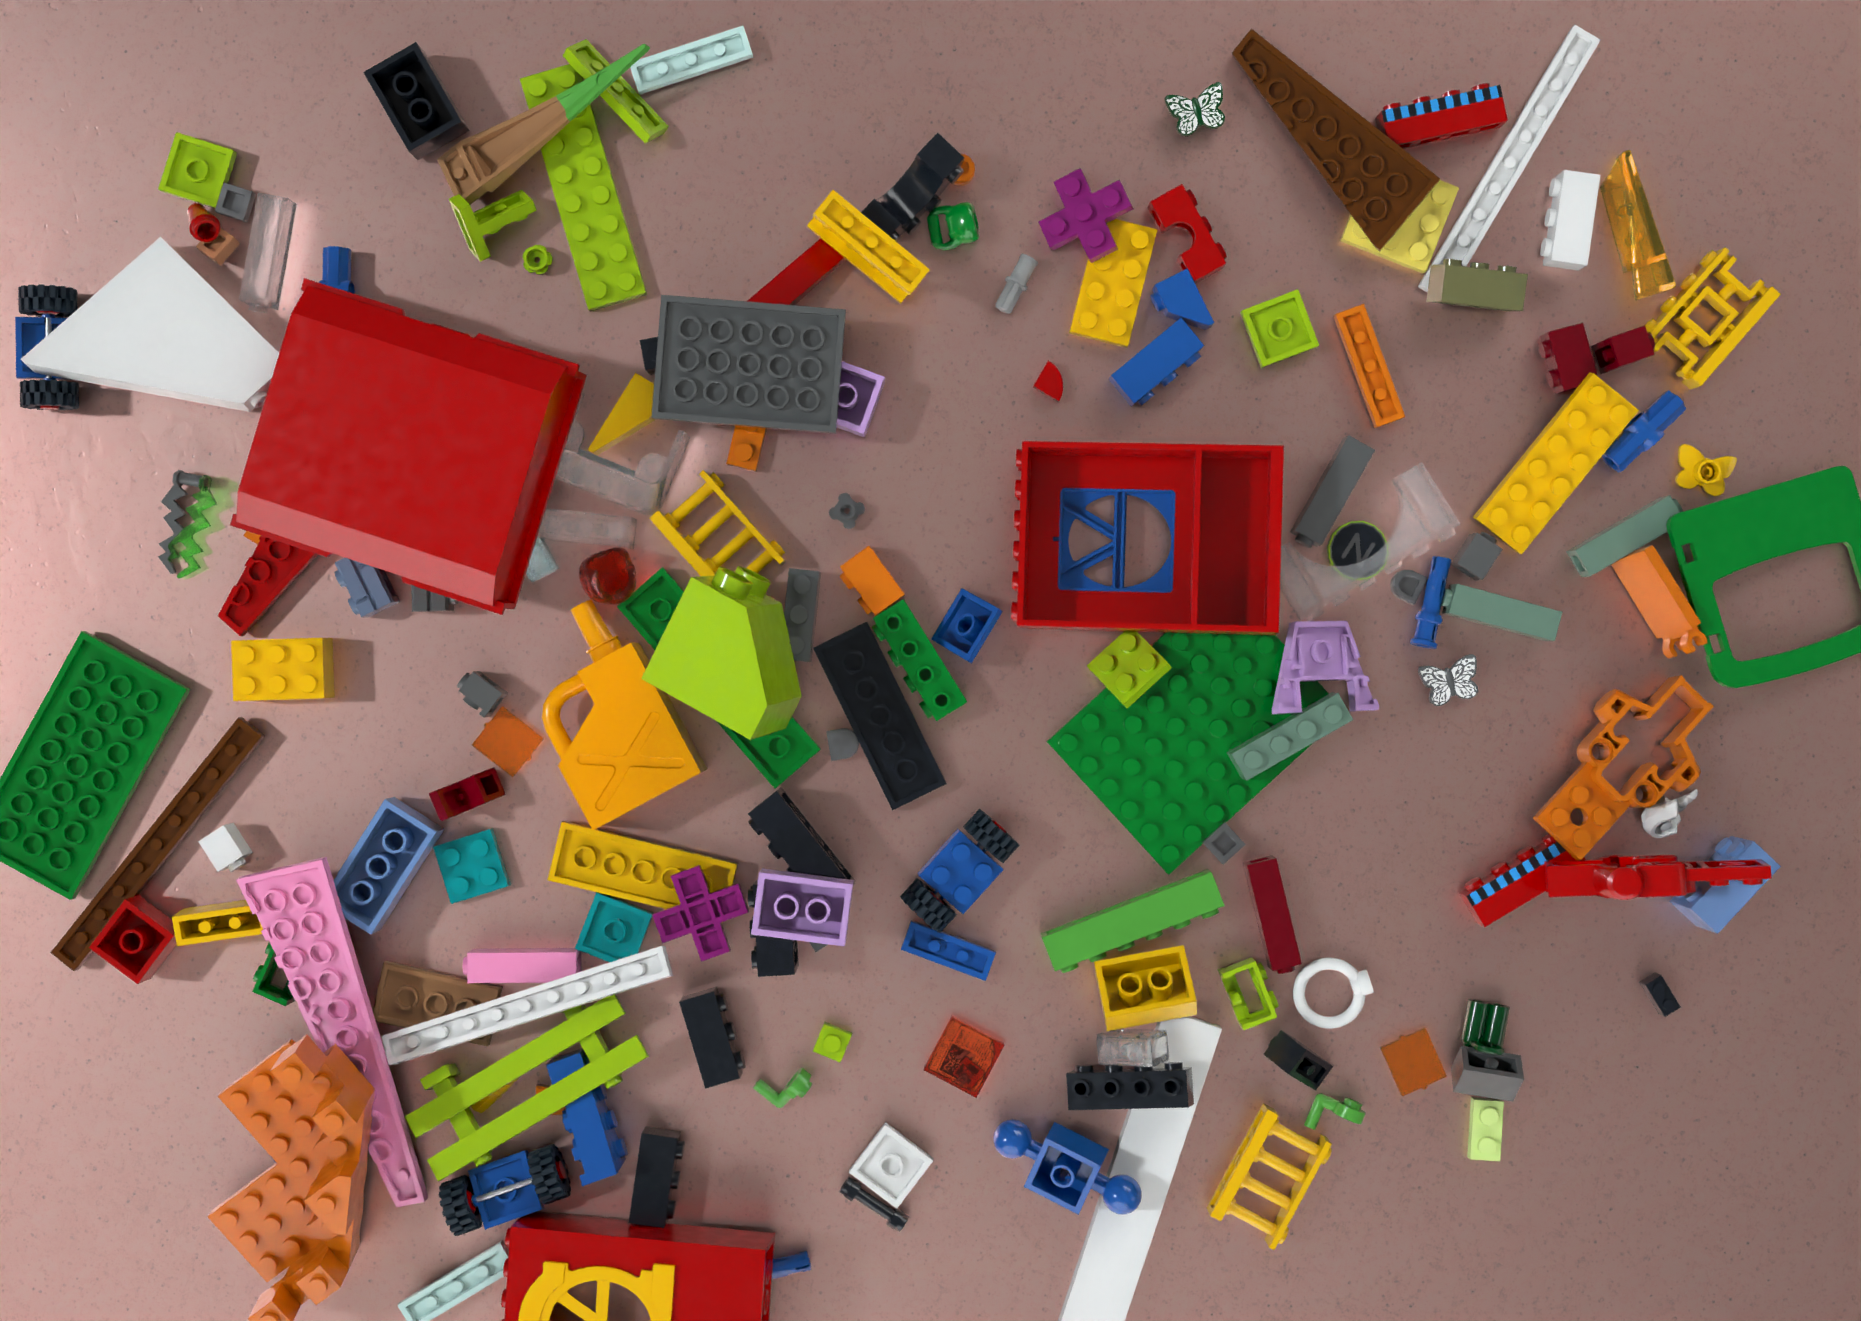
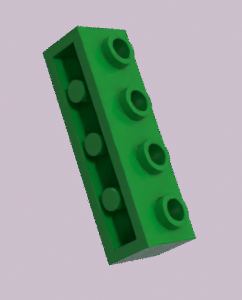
M904 599L873 618L876 623L871 626L880 642L885 639L891 647V650L887 652L896 668L900 665L903 666L908 674L903 679L912 693L918 691L923 701L919 705L928 719L934 716L935 720L938 721L967 703V700Z

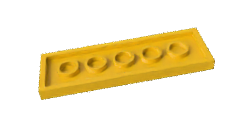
M1589 372L1473 518L1514 551L1522 555L1639 410L1597 375Z
M562 821L547 880L667 909L680 904L671 879L672 874L701 865L709 890L712 893L733 885L738 863L600 829L592 830L591 827Z

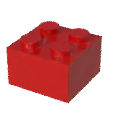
M137 895L123 901L89 948L136 984H139L153 977L177 944L172 919L143 897Z

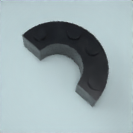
M937 133L919 151L915 160L899 181L882 197L873 199L861 213L898 242L903 233L907 232L910 235L921 223L919 218L926 211L931 213L938 207L942 201L939 197L949 183L953 184L964 172L961 168L964 157Z

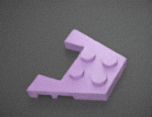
M1296 621L1289 623L1272 714L1302 713L1300 682L1345 680L1348 687L1350 712L1379 710L1378 701L1372 698L1367 682H1370L1369 677L1364 676L1358 658L1361 656L1348 621Z

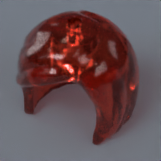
M614 547L595 553L583 560L579 567V580L584 592L596 603L617 605L625 602L633 594L636 587V569L629 552L625 548Z

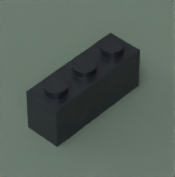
M714 987L683 996L679 1003L705 1089L740 1079L743 1073L742 1069L746 1068L745 1060L741 1050L736 1051L733 1040L737 1039V1034L733 1022L728 1023L725 1011L728 1010V1004L724 993L719 994L718 988Z
M648 1126L644 1128L641 1134L628 1223L665 1228L668 1219L674 1218L676 1201L671 1200L673 1189H678L681 1171H676L677 1159L682 1160L685 1141H680L681 1131Z

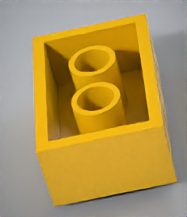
M333 638L231 641L233 701L335 698Z
M1184 945L1094 962L1095 976L1107 1031L1197 1015V1000Z

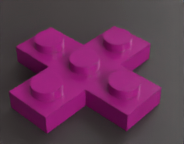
M1081 168L1054 181V185L1065 208L1038 222L1050 249L1054 251L1079 238L1091 263L1118 250L1107 223L1134 209L1120 179L1092 193Z
M701 865L672 874L671 879L680 904L652 915L662 943L691 933L701 962L730 952L731 948L721 922L749 912L740 884L737 883L711 893Z

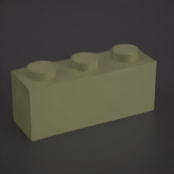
M1443 259V264L1431 265L1426 302L1501 311H1523L1528 274L1516 273L1517 267L1498 266V270H1489V264L1471 262L1470 267L1462 266L1461 260Z

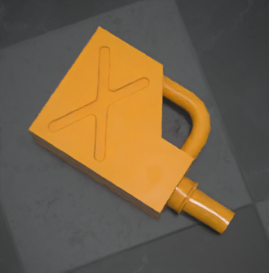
M590 599L575 606L570 611L590 648L586 653L589 654L593 663L577 671L578 674L561 682L550 691L543 704L542 720L546 733L561 759L558 767L592 830H595L708 768L668 694L641 679L650 662L641 644L631 642L622 647L618 639L619 636L613 637L594 602ZM587 690L594 702V706L575 738L571 741L562 724L560 711L567 700Z

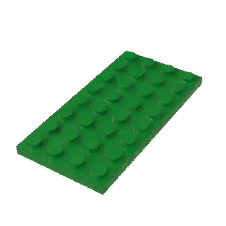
M81 631L0 778V862L69 900L76 899L191 689L87 631Z

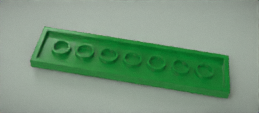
M662 567L617 607L651 647L656 650L684 590L666 569ZM793 716L786 729L752 740L717 722L774 789L821 750Z

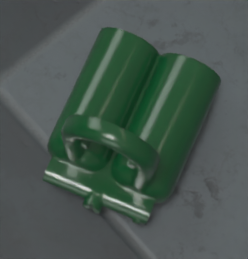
M1468 999L1461 1035L1463 1046L1473 1047L1477 1051L1488 1054L1502 1055L1504 1053L1503 1044L1510 1007Z

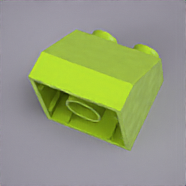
M738 566L735 572L719 567L715 576L691 577L641 679L750 740L786 729L802 695L782 603L766 595L771 582L762 575Z

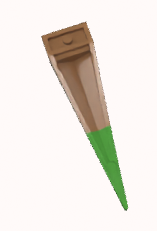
M642 44L601 71L557 96L507 121L456 143L437 159L453 195L460 194L471 205L487 191L492 193L647 53L650 47Z

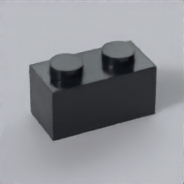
M1653 973L1639 982L1658 1014L1666 1017L1681 1008L1662 975Z

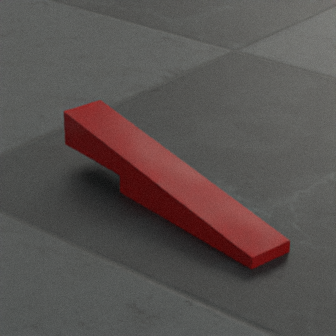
M820 238L748 299L747 302L796 305L846 259Z

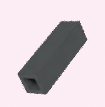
M1350 435L1342 439L1290 531L1296 535L1295 541L1307 548H1311L1312 545L1317 547L1323 544L1375 452L1373 448Z

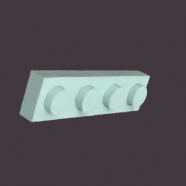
M740 26L639 59L630 69L638 93L641 95L754 58L744 26Z
M503 1240L400 1301L397 1305L406 1321H430L504 1277L503 1267L506 1258L509 1257V1249Z

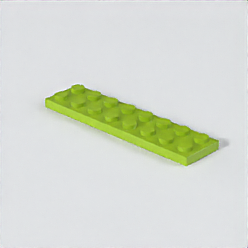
M571 64L520 78L529 109L584 81L583 77ZM590 103L541 148V152L588 310L591 312L647 295V291Z

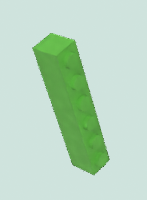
M1206 869L1040 934L1054 970L1061 969V972L1065 973L1079 967L1078 962L1089 959L1090 962H1094L1106 957V952L1117 948L1118 951L1131 948L1135 945L1134 941L1145 937L1146 940L1157 938L1163 934L1162 930L1171 926L1174 929L1183 928L1191 924L1190 919L1201 915L1203 919L1219 913L1218 908L1225 905L1212 872Z

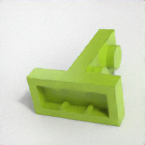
M519 190L475 212L472 211L470 204L460 194L449 198L469 251L480 262L491 257L483 238L484 235L497 233L503 226L512 222L522 221L528 217V214L537 211L533 200L523 190Z

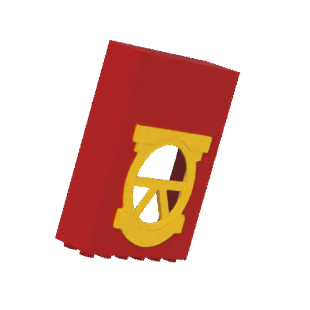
M534 1212L520 1217L507 1229L505 1245L509 1247V1257L506 1258L503 1267V1276L507 1277V1287L503 1290L501 1306L505 1308V1317L502 1321H550L552 1310L557 1302L585 1321H608L610 1282L621 1285L633 1292L646 1307L651 1321H769L775 1233L667 1223L665 1228L628 1223L629 1220L548 1212ZM597 1281L596 1313L571 1296L568 1290L584 1282Z

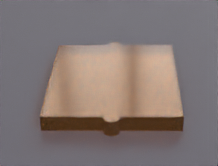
M502 706L492 720L484 724V730L473 742L472 746L511 777H514L526 761L532 760V753L544 738Z
M1426 1028L1407 1036L1400 1035L1398 1040L1380 1047L1401 1096L1420 1088L1425 1090L1428 1087L1427 1085L1447 1077Z

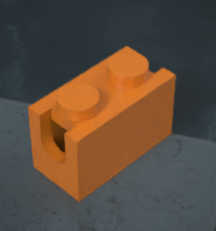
M867 546L840 566L843 571L839 575L849 590L854 587L861 595L857 601L867 615L873 612L877 616L905 596L870 546Z

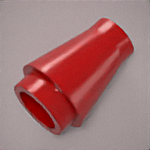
M194 203L190 205L187 214L189 216L191 235L202 242H210L216 239L220 232L219 220L207 211L202 204Z

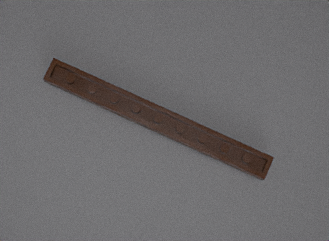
M243 717L236 719L50 952L71 970L76 971L80 969L93 952L89 948L123 901L140 894L265 737L263 733Z

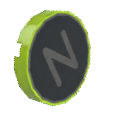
M1365 521L1348 522L1339 526L1330 536L1327 544L1329 563L1332 569L1343 578L1352 581L1366 580L1375 576L1384 567L1388 557V543L1384 534L1375 525Z

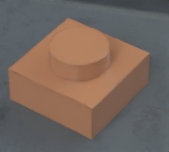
M220 228L216 239L210 242L200 241L196 248L221 266L240 245V242Z

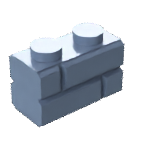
M348 558L335 562L338 569L334 572L335 577L341 587H347L351 596L348 599V603L356 615L360 614L361 617L368 618L400 602L384 570Z

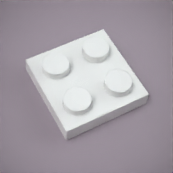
M885 1122L849 1169V1173L897 1209L931 1165L933 1158Z

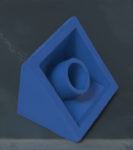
M961 588L931 640L972 664L1003 611Z

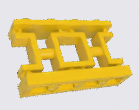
M1726 247L1716 252L1714 250L1709 251L1699 262L1702 266L1696 274L1692 272L1682 281L1680 293L1676 297L1672 295L1662 304L1660 316L1656 320L1654 318L1650 319L1644 325L1647 332L1649 331L1654 338V352H1657L1664 344L1684 361L1675 374L1683 378L1682 383L1690 390L1702 386L1781 295L1772 286L1766 288L1764 286L1765 283L1761 279L1753 282L1749 288L1744 286L1728 272L1730 267L1737 261V258L1728 255L1730 250ZM1720 264L1712 275L1725 286L1718 294L1707 285L1700 288L1696 293L1697 288ZM1735 294L1743 302H1746L1756 295L1731 324L1739 312L1727 303L1730 297ZM1703 299L1724 316L1709 334L1688 317ZM1680 309L1681 311L1673 321L1684 329L1685 332L1678 340L1668 331L1661 333L1656 339L1657 334ZM1695 339L1705 348L1712 345L1716 340V343L1696 366L1691 369L1699 358L1687 349L1690 343Z

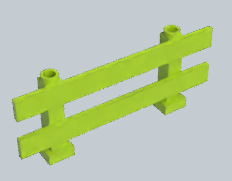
M616 994L605 997L588 1008L583 1004L558 1012L564 1013L567 1020L460 1084H457L455 1077L461 1074L456 1063L445 1064L420 1079L425 1090L434 1089L437 1098L405 1116L415 1138L422 1136L449 1119L460 1139L427 1159L437 1181H441L471 1162H474L476 1167L485 1164L493 1158L491 1152L496 1147L600 1085L604 1084L607 1089L616 1086L623 1081L621 1077L622 1072L649 1057L638 1035L610 1051L599 1030L626 1014ZM580 1042L590 1063L480 1128L470 1106Z

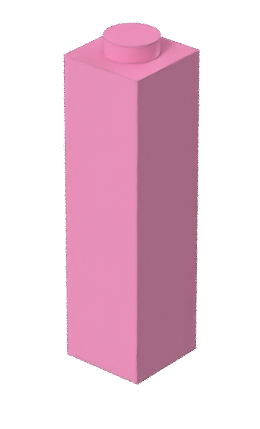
M575 948L472 949L467 953V957L463 959V974L467 975V983H547L582 972L581 951Z

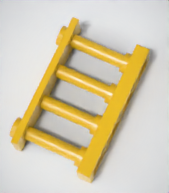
M834 190L830 192L814 212L812 220L806 226L900 304L907 295L914 291L930 270Z
M702 470L699 475L706 483L672 513L668 512L664 515L658 510L649 518L700 576H715L718 568L754 536L766 550L748 565L747 569L759 573L773 559L780 565L786 562L782 557L786 552L774 539L770 543L725 494L722 490L725 484L714 472L709 475L706 471ZM715 491L726 505L692 536L688 534L684 537L677 530L680 526L679 522ZM735 514L746 528L716 555L704 560L697 552L701 548L699 545Z
M1263 1103L1211 1198L1207 1210L1211 1217L1222 1221L1224 1215L1232 1214L1267 1233L1264 1240L1268 1247L1275 1250L1278 1243L1282 1244L1285 1241L1289 1232L1287 1226L1320 1165L1326 1164L1330 1158L1332 1143L1322 1134L1318 1141L1314 1143L1279 1124L1278 1114L1274 1108ZM1274 1134L1309 1153L1310 1155L1302 1170L1264 1150L1263 1143L1266 1137ZM1253 1161L1256 1163L1260 1161L1296 1180L1288 1196L1250 1177L1248 1171ZM1245 1187L1279 1205L1281 1209L1274 1222L1272 1223L1237 1204L1234 1197L1238 1189Z

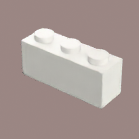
M1563 170L1552 179L1549 187V196L1552 197V204L1545 216V226H1548L1547 238L1543 239L1540 249V255L1544 256L1543 266L1578 271L1588 265L1601 175Z

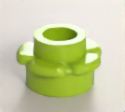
M534 245L527 248L523 253L524 268L529 273L544 274L548 271V266L552 264L551 253L547 252L546 248L542 245ZM536 257L540 258L538 263L535 262Z

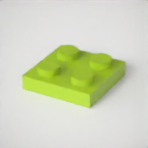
M176 132L158 190L215 209L223 183L228 184L237 152Z
M1298 289L1240 312L1261 368L1319 346Z
M1124 631L1087 665L1088 669L1126 708L1131 706L1172 668L1135 631Z

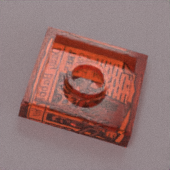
M951 1015L923 1070L977 1098L1004 1047V1043Z

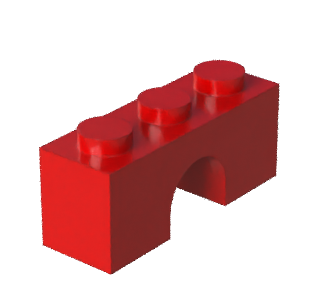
M1183 184L1150 201L1147 208L1162 234L1172 228H1182L1190 234L1192 246L1189 250L1179 255L1177 262L1182 271L1188 268L1196 284L1223 269L1226 265L1224 259L1227 258V255L1220 242H1214L1210 234L1212 227L1205 216L1201 217L1195 207L1198 203L1193 192L1190 189L1186 190Z

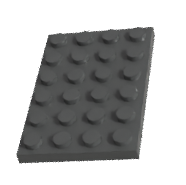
M661 295L651 418L836 434L846 309Z

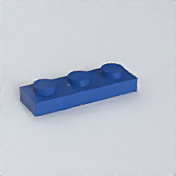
M913 920L910 922L901 947L903 951L984 981L987 979L996 951L943 931L939 933L933 928Z

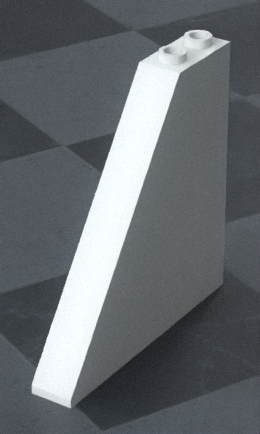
M160 237L22 357L21 360L34 373L250 412L254 408H260L264 405L279 352Z

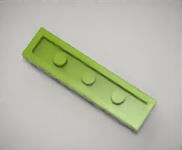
M587 39L567 47L563 54V57L584 79L610 65ZM622 76L600 94L605 102L645 144L663 135L669 127Z

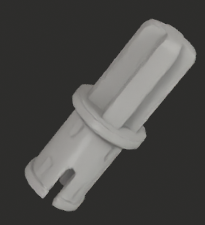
M1026 254L1020 255V259L1011 276L1006 277L1005 281L1007 283L996 302V308L1003 313L1010 314L1022 291L1027 290L1026 284L1038 264L1034 258Z

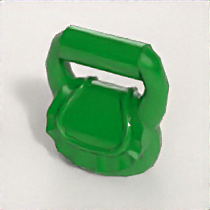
M969 202L959 203L955 206H939L929 213L927 217L931 244L936 249H954L961 244L973 243L979 238L976 212L973 204ZM939 214L946 215L945 221H947L950 238L946 243H943Z

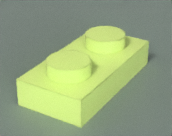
M1471 1097L1467 1157L1470 1160L1500 1161L1503 1100Z

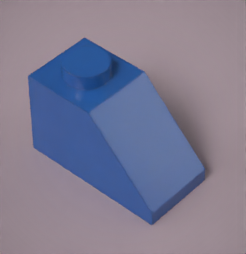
M1188 268L1154 285L1152 289L1154 294L1150 295L1152 303L1158 312L1162 310L1165 317L1176 321L1182 318L1186 324L1203 330L1211 328L1214 324Z

